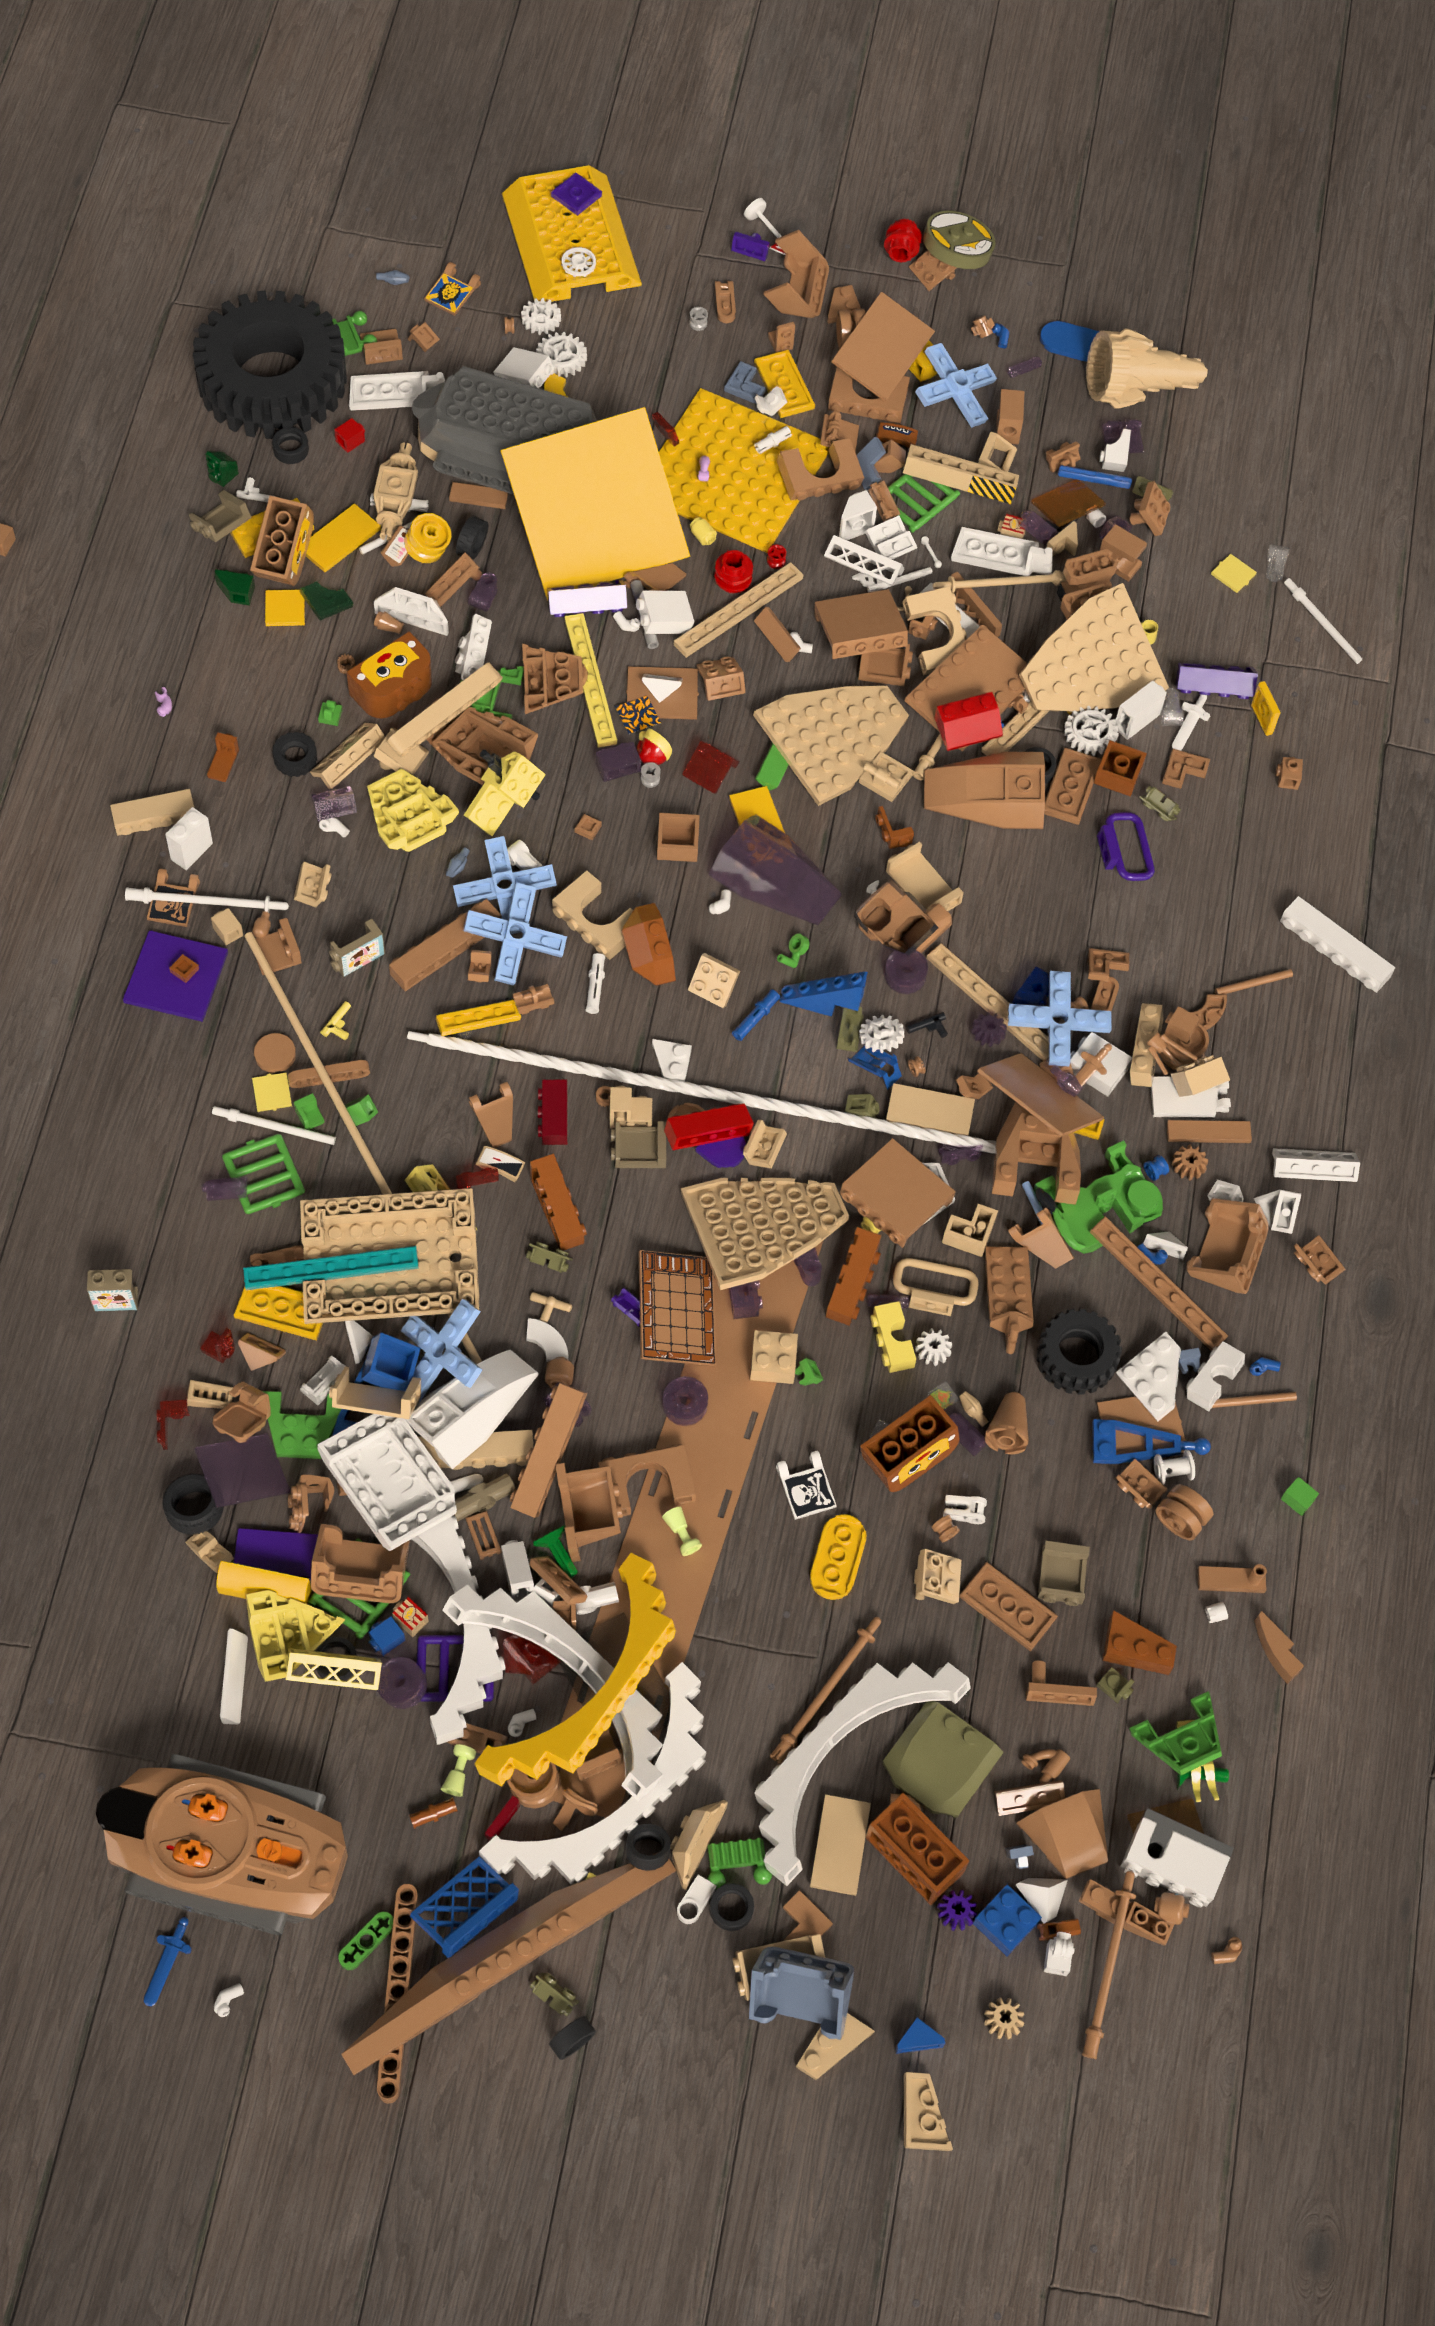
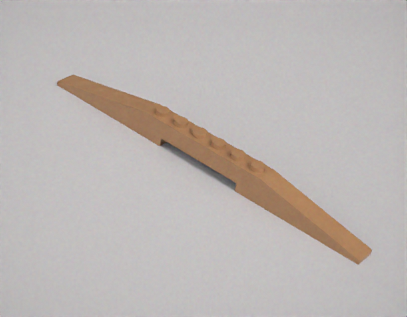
M668 1858L663 1867L650 1871L638 1869L629 1863L555 1891L433 1967L341 2054L353 2076L476 1999L478 1995L555 1946L561 1945L676 1872L670 1859Z

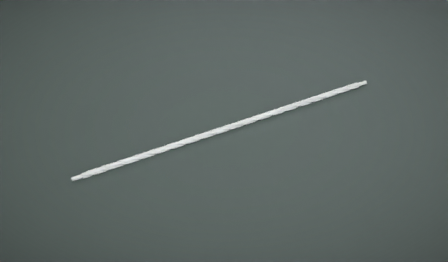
M409 1031L407 1039L426 1042L429 1045L492 1056L546 1068H555L561 1071L586 1074L592 1077L617 1080L639 1086H649L655 1089L680 1092L696 1097L712 1098L733 1104L745 1103L749 1107L995 1153L996 1141L983 1140L971 1136L951 1134L945 1131L920 1128L898 1122H888L867 1116H856L851 1113L825 1110L804 1104H793L773 1098L727 1091L721 1088L696 1085L674 1079H664L658 1076L633 1073L611 1067H601L595 1064L570 1061L549 1055H538L533 1052L507 1049L486 1043H475L470 1040L444 1037L434 1033H429L428 1035Z

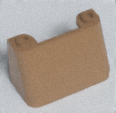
M1212 1198L1210 1205L1207 1206L1205 1211V1217L1210 1224L1200 1256H1193L1188 1260L1187 1272L1196 1279L1235 1293L1246 1294L1268 1234V1221L1260 1204Z
M321 1524L312 1559L311 1588L315 1593L324 1596L396 1603L400 1600L410 1540L389 1551L382 1544L343 1540V1533L340 1528Z

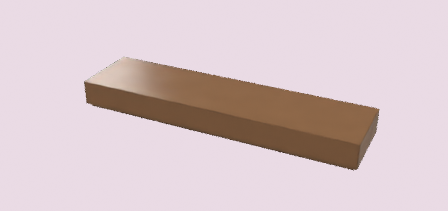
M1167 1121L1168 1142L1251 1143L1252 1141L1250 1121Z

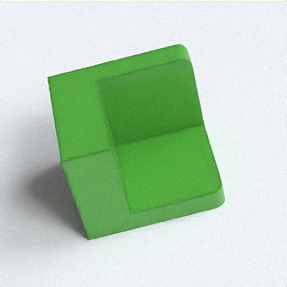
M313 1093L294 1102L295 1112L305 1129L310 1130L324 1124V1118L317 1107V1101Z
M369 1094L353 1100L345 1106L356 1126L370 1121L378 1113Z
M1298 1477L1285 1491L1281 1500L1302 1516L1316 1500L1319 1493Z

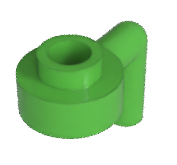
M795 934L789 942V950L792 952L791 958L779 954L777 961L796 968L800 955L806 953L809 948V939L802 934Z

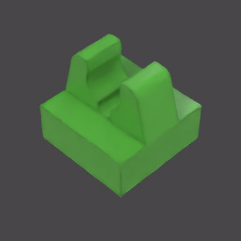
M327 700V703L323 702L318 717L319 723L338 726L343 710L342 705H336L335 701Z
M806 1358L799 1362L800 1366L795 1370V1374H805L804 1379L799 1381L801 1385L818 1384L823 1381L815 1361Z

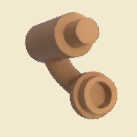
M1046 1749L1030 1756L1024 1754L1021 1762L1026 1768L1033 1770L1034 1767L1038 1766L1037 1761L1050 1759L1042 1770L1043 1776L1039 1780L1041 1783H1047L1051 1780H1056L1070 1761V1757L1060 1749Z

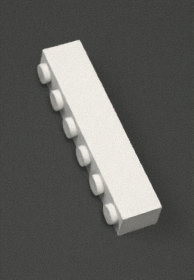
M1299 896L1284 911L1280 922L1287 929L1292 930L1302 940L1314 946L1318 952L1325 954L1334 964L1341 966L1349 975L1356 977L1364 983L1368 989H1372L1377 993L1391 978L1395 969L1393 965Z

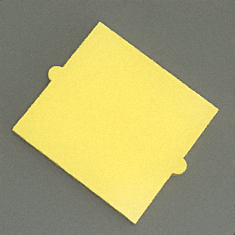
M1230 554L1223 562H1219V565L1211 572V575L1238 593L1245 585L1249 584V581L1257 572Z
M269 1073L267 1076L252 1078L258 1112L276 1111L279 1108L292 1106L287 1073L274 1075Z

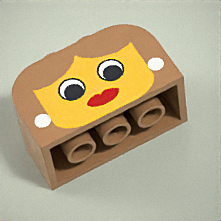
M269 496L250 569L256 577L293 586L297 584L302 572L314 523L313 511L307 504Z

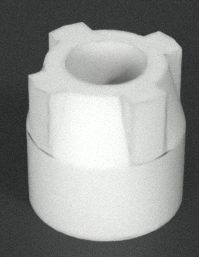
M1096 506L1090 510L1088 509L1086 518L1095 528L1102 526L1106 521V516Z
M1223 1602L1212 1604L1205 1609L1209 1623L1228 1619L1227 1610Z

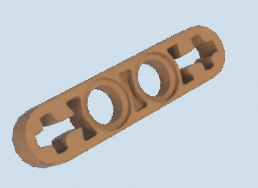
M366 1060L324 1066L332 1083L363 1078L370 1074L369 1063ZM315 1067L292 1071L288 1074L289 1086L292 1088L323 1084Z

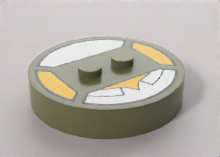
M940 211L933 214L928 219L923 232L924 245L933 256L948 265L962 269H977L985 266L989 262L996 244L993 233L984 223L970 215L957 211Z

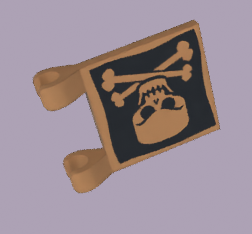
M159 869L154 892L196 895L200 884L199 876L195 874L190 875L188 888L166 884L168 880L167 870ZM152 900L147 920L187 927L193 903Z

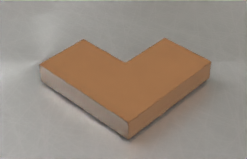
M1172 749L1162 784L1181 789L1186 773L1205 779L1210 759Z
M1089 948L1088 979L1108 981L1109 969L1129 970V953Z
M800 1890L783 1906V1909L799 1924L783 1941L817 1933L822 1937L833 1925Z

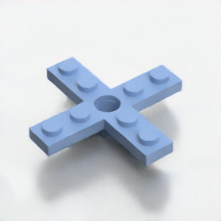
M942 343L927 347L925 353L942 380L917 388L915 392L924 407L953 397L971 428L985 423L988 417L973 395L972 390L992 384L997 380L990 366L985 364L968 371H964V369L958 370Z
M502 836L484 840L492 877L454 885L453 888L458 907L483 902L485 899H498L502 919L507 920L516 883L535 887L536 890L557 886L552 864L512 873L505 837ZM501 880L512 882L511 886L507 889H501L497 886ZM517 927L510 928V934L521 932Z
M521 883L515 884L507 920L471 910L467 912L464 932L502 942L494 977L495 981L510 985L515 984L523 947L557 957L563 956L567 936L530 927L528 924L536 892L535 887ZM511 927H517L521 930V939H515L511 936Z
M1050 971L1049 1007L1009 1004L1008 1026L1048 1029L1049 1065L1069 1067L1070 1030L1110 1033L1111 1011L1071 1008V972ZM1060 1017L1065 1023H1056L1053 1018Z
M463 1298L440 1333L419 1316H410L401 1329L402 1333L426 1352L413 1374V1377L421 1378V1398L419 1402L443 1367L469 1388L472 1387L482 1372V1369L457 1347L481 1312Z

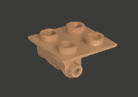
M926 251L909 266L928 291L932 290L945 278L952 280L955 277L954 270L957 269V267L940 261L929 251Z
M834 410L830 415L824 414L820 445L830 448L833 441L850 438L856 452L859 425L841 420V414L838 410Z

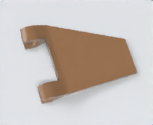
M673 563L628 572L624 576L626 579L624 583L627 588H631V582L640 580L642 586L649 591H668L685 578L686 573Z
M508 1082L499 1085L502 1098L483 1106L477 1094L469 1097L470 1107L476 1114L492 1148L512 1141L513 1094Z
M1047 1208L1037 1213L1038 1218L1043 1224L1032 1231L1023 1234L1019 1224L1008 1229L1010 1235L1017 1243L1023 1247H1028L1029 1251L1055 1269L1074 1259Z

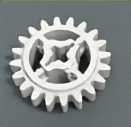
M555 332L554 337L549 334L548 340L542 338V343H538V349H536V353L551 357L550 360L554 368L551 375L554 373L558 376L564 374L565 377H568V373L575 375V370L580 372L581 366L585 367V361H587V348L584 347V342H579V337L573 339L572 334L566 336L565 332L562 335Z
M1087 706L1085 711L1080 707L1079 713L1074 710L1072 716H1068L1064 727V735L1067 736L1066 742H1072L1071 748L1078 747V752L1085 750L1084 753L1088 754L1090 751L1095 756L1096 751H1098L1102 755L1110 740L1116 742L1119 726H1115L1116 719L1111 720L1112 714L1105 715V709L1099 712L1097 706L1094 710ZM1082 723L1081 729L1077 730L1076 727ZM1102 732H1106V735L1100 739Z

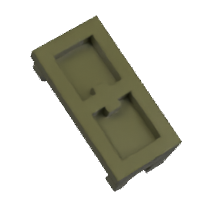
M861 1006L858 1011L844 1008L837 1049L857 1052L860 1038L859 1030H861L864 1016L862 1015Z

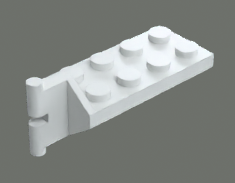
M428 371L351 376L350 410L412 407L413 401L418 395L429 388L445 381L442 372H438L436 375H429Z
M965 527L961 528L951 556V560L955 562L1023 576H1030L1032 572L1044 575L1052 574V548L1043 549L1039 548V542Z

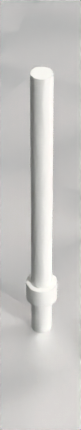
M1288 578L1284 584L1293 593L1292 596L1308 609L1356 664L1362 661L1361 656L1306 597L1305 591L1301 587L1298 588Z
M216 1106L213 1107L212 1114L226 1117L229 1121H241L331 1145L335 1144L336 1137L240 1113V1110L233 1108L228 1110Z

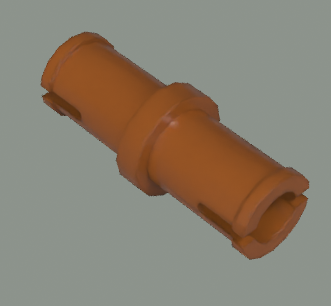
M453 1797L435 1805L431 1803L428 1805V1808L409 1814L415 1829L433 1820L437 1822L439 1821L438 1818L458 1810Z

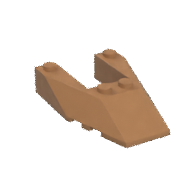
M1015 1102L996 1139L992 1194L1013 1196L1017 1181L1018 1162L1057 1167L1055 1202L1076 1205L1080 1192L1081 1167L1080 1150L1074 1132L1062 1137Z

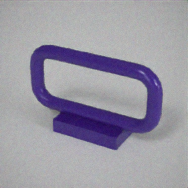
M1129 812L1112 813L1106 819V825L1101 827L1097 835L1105 870L1113 869L1116 865L1119 875L1126 880H1149L1153 876L1155 868L1141 818ZM1130 820L1135 824L1147 868L1146 872L1129 873L1125 870L1113 824L1114 821Z

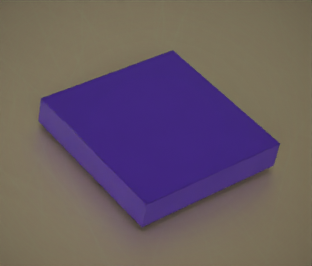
M576 172L551 192L552 198L577 216L602 196L601 190Z

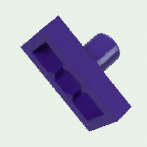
M735 232L731 251L766 261L770 242L761 240V236L758 233H753L749 236Z

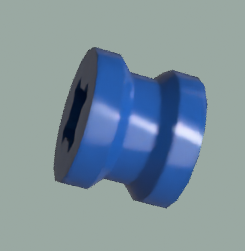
M1157 1155L1153 1161H1147L1143 1164L1147 1176L1153 1181L1159 1179L1160 1175L1169 1173V1166L1161 1155Z

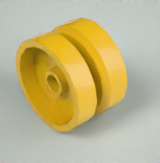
M433 513L418 515L411 523L405 535V549L416 561L421 563L436 562L443 556L445 549L450 543L452 537L451 529L448 523L438 515Z

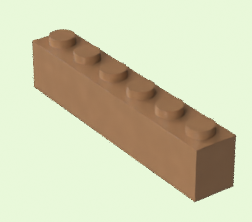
M487 899L476 903L471 909L474 912L502 919V915ZM467 912L460 914L456 920L450 924H445L441 927L440 931L434 935L427 936L418 946L411 947L406 954L395 958L389 964L390 975L404 991H407L485 938L463 931Z
M559 1383L558 1386L554 1387L551 1393L553 1401L551 1406H547L542 1419H545L542 1428L539 1427L534 1437L537 1440L534 1449L530 1448L526 1460L529 1462L526 1469H522L519 1474L518 1481H520L517 1490L514 1489L510 1497V1502H512L510 1508L534 1518L539 1517L556 1475L555 1464H560L587 1392L564 1383Z

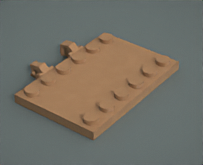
M982 624L905 698V702L938 731L939 729L934 719L937 706L989 692L994 694L1000 715L1008 707L1011 708L1012 706L1022 714L1027 710L1029 704L1023 699L1024 696L1022 694L1026 689L1019 674L1028 663ZM968 746L961 747L958 749L963 752Z

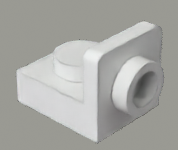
M778 386L764 398L759 395L755 397L758 410L770 416H773L787 403L782 389Z
M1221 1180L1215 1182L1207 1195L1209 1201L1213 1198L1243 1202L1244 1199L1238 1185Z

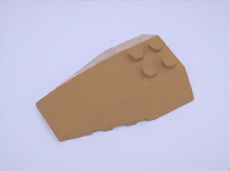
M468 707L426 740L458 772L484 785L485 782L481 778L488 769V762L480 757L482 750H486L490 754L495 753L500 758L512 752H517L527 760H530L538 734L508 717L501 716L500 718L494 716L493 713L487 711L481 713L476 711V708Z

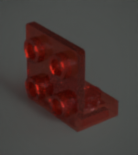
M700 741L682 775L716 794L730 768H737L740 761L712 745Z

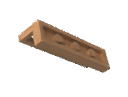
M958 572L951 575L955 581L964 580ZM955 589L956 603L964 604L967 607V611H962L969 617L976 618L979 626L983 624L995 636L999 637L1002 629L1001 622L973 589Z

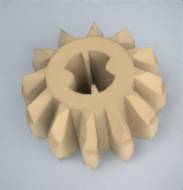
M1002 1998L997 1999V2005L991 2002L989 2004L991 2010H986L984 2013L989 2018L985 2020L984 2024L986 2026L992 2025L989 2030L990 2034H993L995 2030L998 2031V2039H1001L1003 2033H1005L1006 2038L1009 2040L1012 2037V2033L1015 2035L1020 2033L1018 2027L1024 2026V2022L1020 2020L1024 2016V2012H1016L1020 2005L1016 2003L1012 2007L1010 1998L1007 1999L1005 2004ZM1001 2014L1002 2016L1006 2014L1009 2017L1007 2022L1002 2023L1000 2021Z

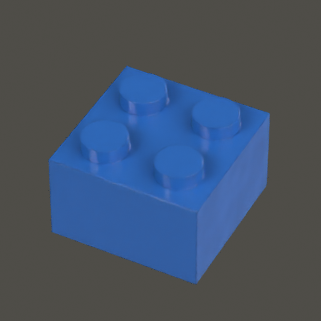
M384 1333L378 1334L371 1341L361 1380L382 1388L406 1391L413 1378L420 1347Z
M1006 1885L975 1918L973 1925L1008 1957L1036 1927L1042 1917L1010 1886Z

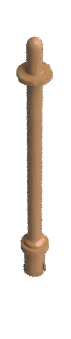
M874 1617L865 1630L860 1628L857 1630L860 1637L791 1732L781 1736V1742L773 1753L770 1754V1757L775 1762L778 1760L777 1763L782 1764L788 1753L798 1746V1736L867 1642H875V1638L872 1635L881 1624L879 1617Z
M1133 1871L1126 1872L1122 1891L1116 1890L1115 1893L1120 1896L1119 1906L1092 2025L1085 2030L1087 2037L1082 2056L1097 2060L1100 2039L1104 2037L1101 2024L1130 1899H1136V1895L1131 1893L1135 1877Z

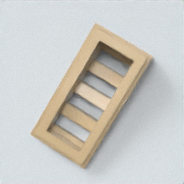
M190 1380L185 1405L223 1409L232 1403L233 1396L229 1395V1392L233 1387ZM195 1391H199L198 1397L194 1396ZM204 1392H208L207 1399L203 1398ZM213 1392H217L216 1400H212ZM222 1393H226L225 1402L220 1401Z

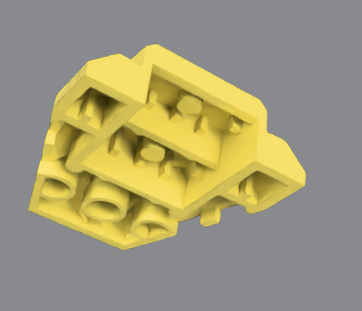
M403 769L367 786L379 836L388 848L398 850L402 848L410 852L443 835L446 832V825L453 822L459 813L458 808L448 796L437 794L433 787L429 786L427 788L421 784L420 779Z

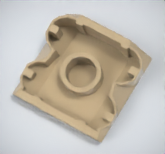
M391 728L385 739L376 748L374 757L379 760V765L382 769H393L394 771L403 769L414 775L429 751L418 745L407 755L400 757L387 743L388 739L398 731L396 728Z

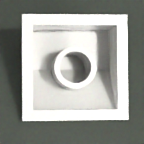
M867 490L854 493L849 497L841 517L840 538L850 540L865 534L867 529L874 527L877 506Z

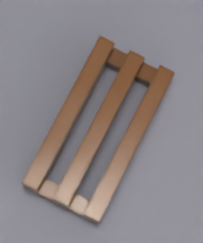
M487 1511L465 1518L479 1559L483 1560L484 1557H491L496 1553L500 1554L501 1549ZM484 1517L494 1545L493 1549L489 1546L480 1518ZM474 1520L476 1521L478 1530L480 1532L482 1541L486 1549V1551L482 1552L480 1543L478 1541L476 1532L472 1524V1521Z

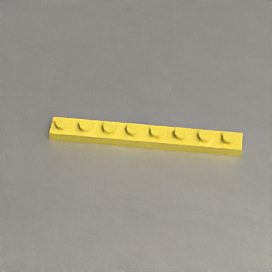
M584 614L564 616L573 655L582 657V663L588 671V678L583 686V693L597 747L616 745L617 738Z

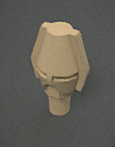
M966 1391L959 1396L965 1412L970 1417H973V1419H976L981 1427L989 1422L983 1415L980 1402Z

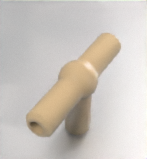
M534 1292L530 1295L531 1301L545 1305L540 1317V1321L545 1323L548 1322L553 1308L570 1312L572 1309V1304L557 1300L553 1296L547 1297Z

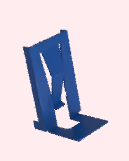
M864 1046L851 1059L848 1058L849 1062L879 1077L883 1076L887 1090L902 1076L897 1063V1057L894 1054L890 1055L884 1051L880 1053L879 1049L872 1052V1047L866 1049ZM867 1052H869L870 1054L874 1055V1056L877 1057L878 1059H875V1058L871 1057ZM887 1063L893 1066L894 1073L888 1077L887 1072L873 1065H878L882 1068Z

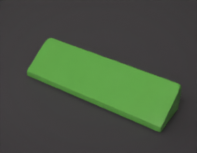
M773 743L755 778L761 785L767 786L769 791L779 786L789 765Z

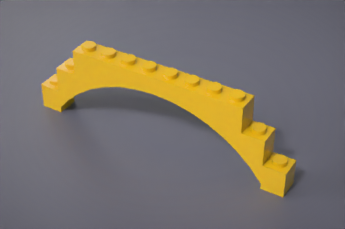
M630 1553L618 1569L622 1582L628 1585L631 1618L624 1650L616 1667L602 1688L578 1712L544 1733L509 1745L499 1747L487 1745L475 1762L479 1775L502 1787L504 1782L511 1778L514 1769L538 1780L541 1774L547 1771L550 1762L572 1774L577 1767L583 1764L585 1756L590 1749L597 1745L598 1738L603 1731L610 1727L611 1720L616 1713L622 1710L624 1702L629 1695L635 1692L637 1684L642 1677L648 1674L650 1666L655 1659L657 1660L661 1656L663 1648L675 1636L676 1630L673 1620L661 1614L666 1605L663 1591L651 1586L656 1579V1572L652 1562Z

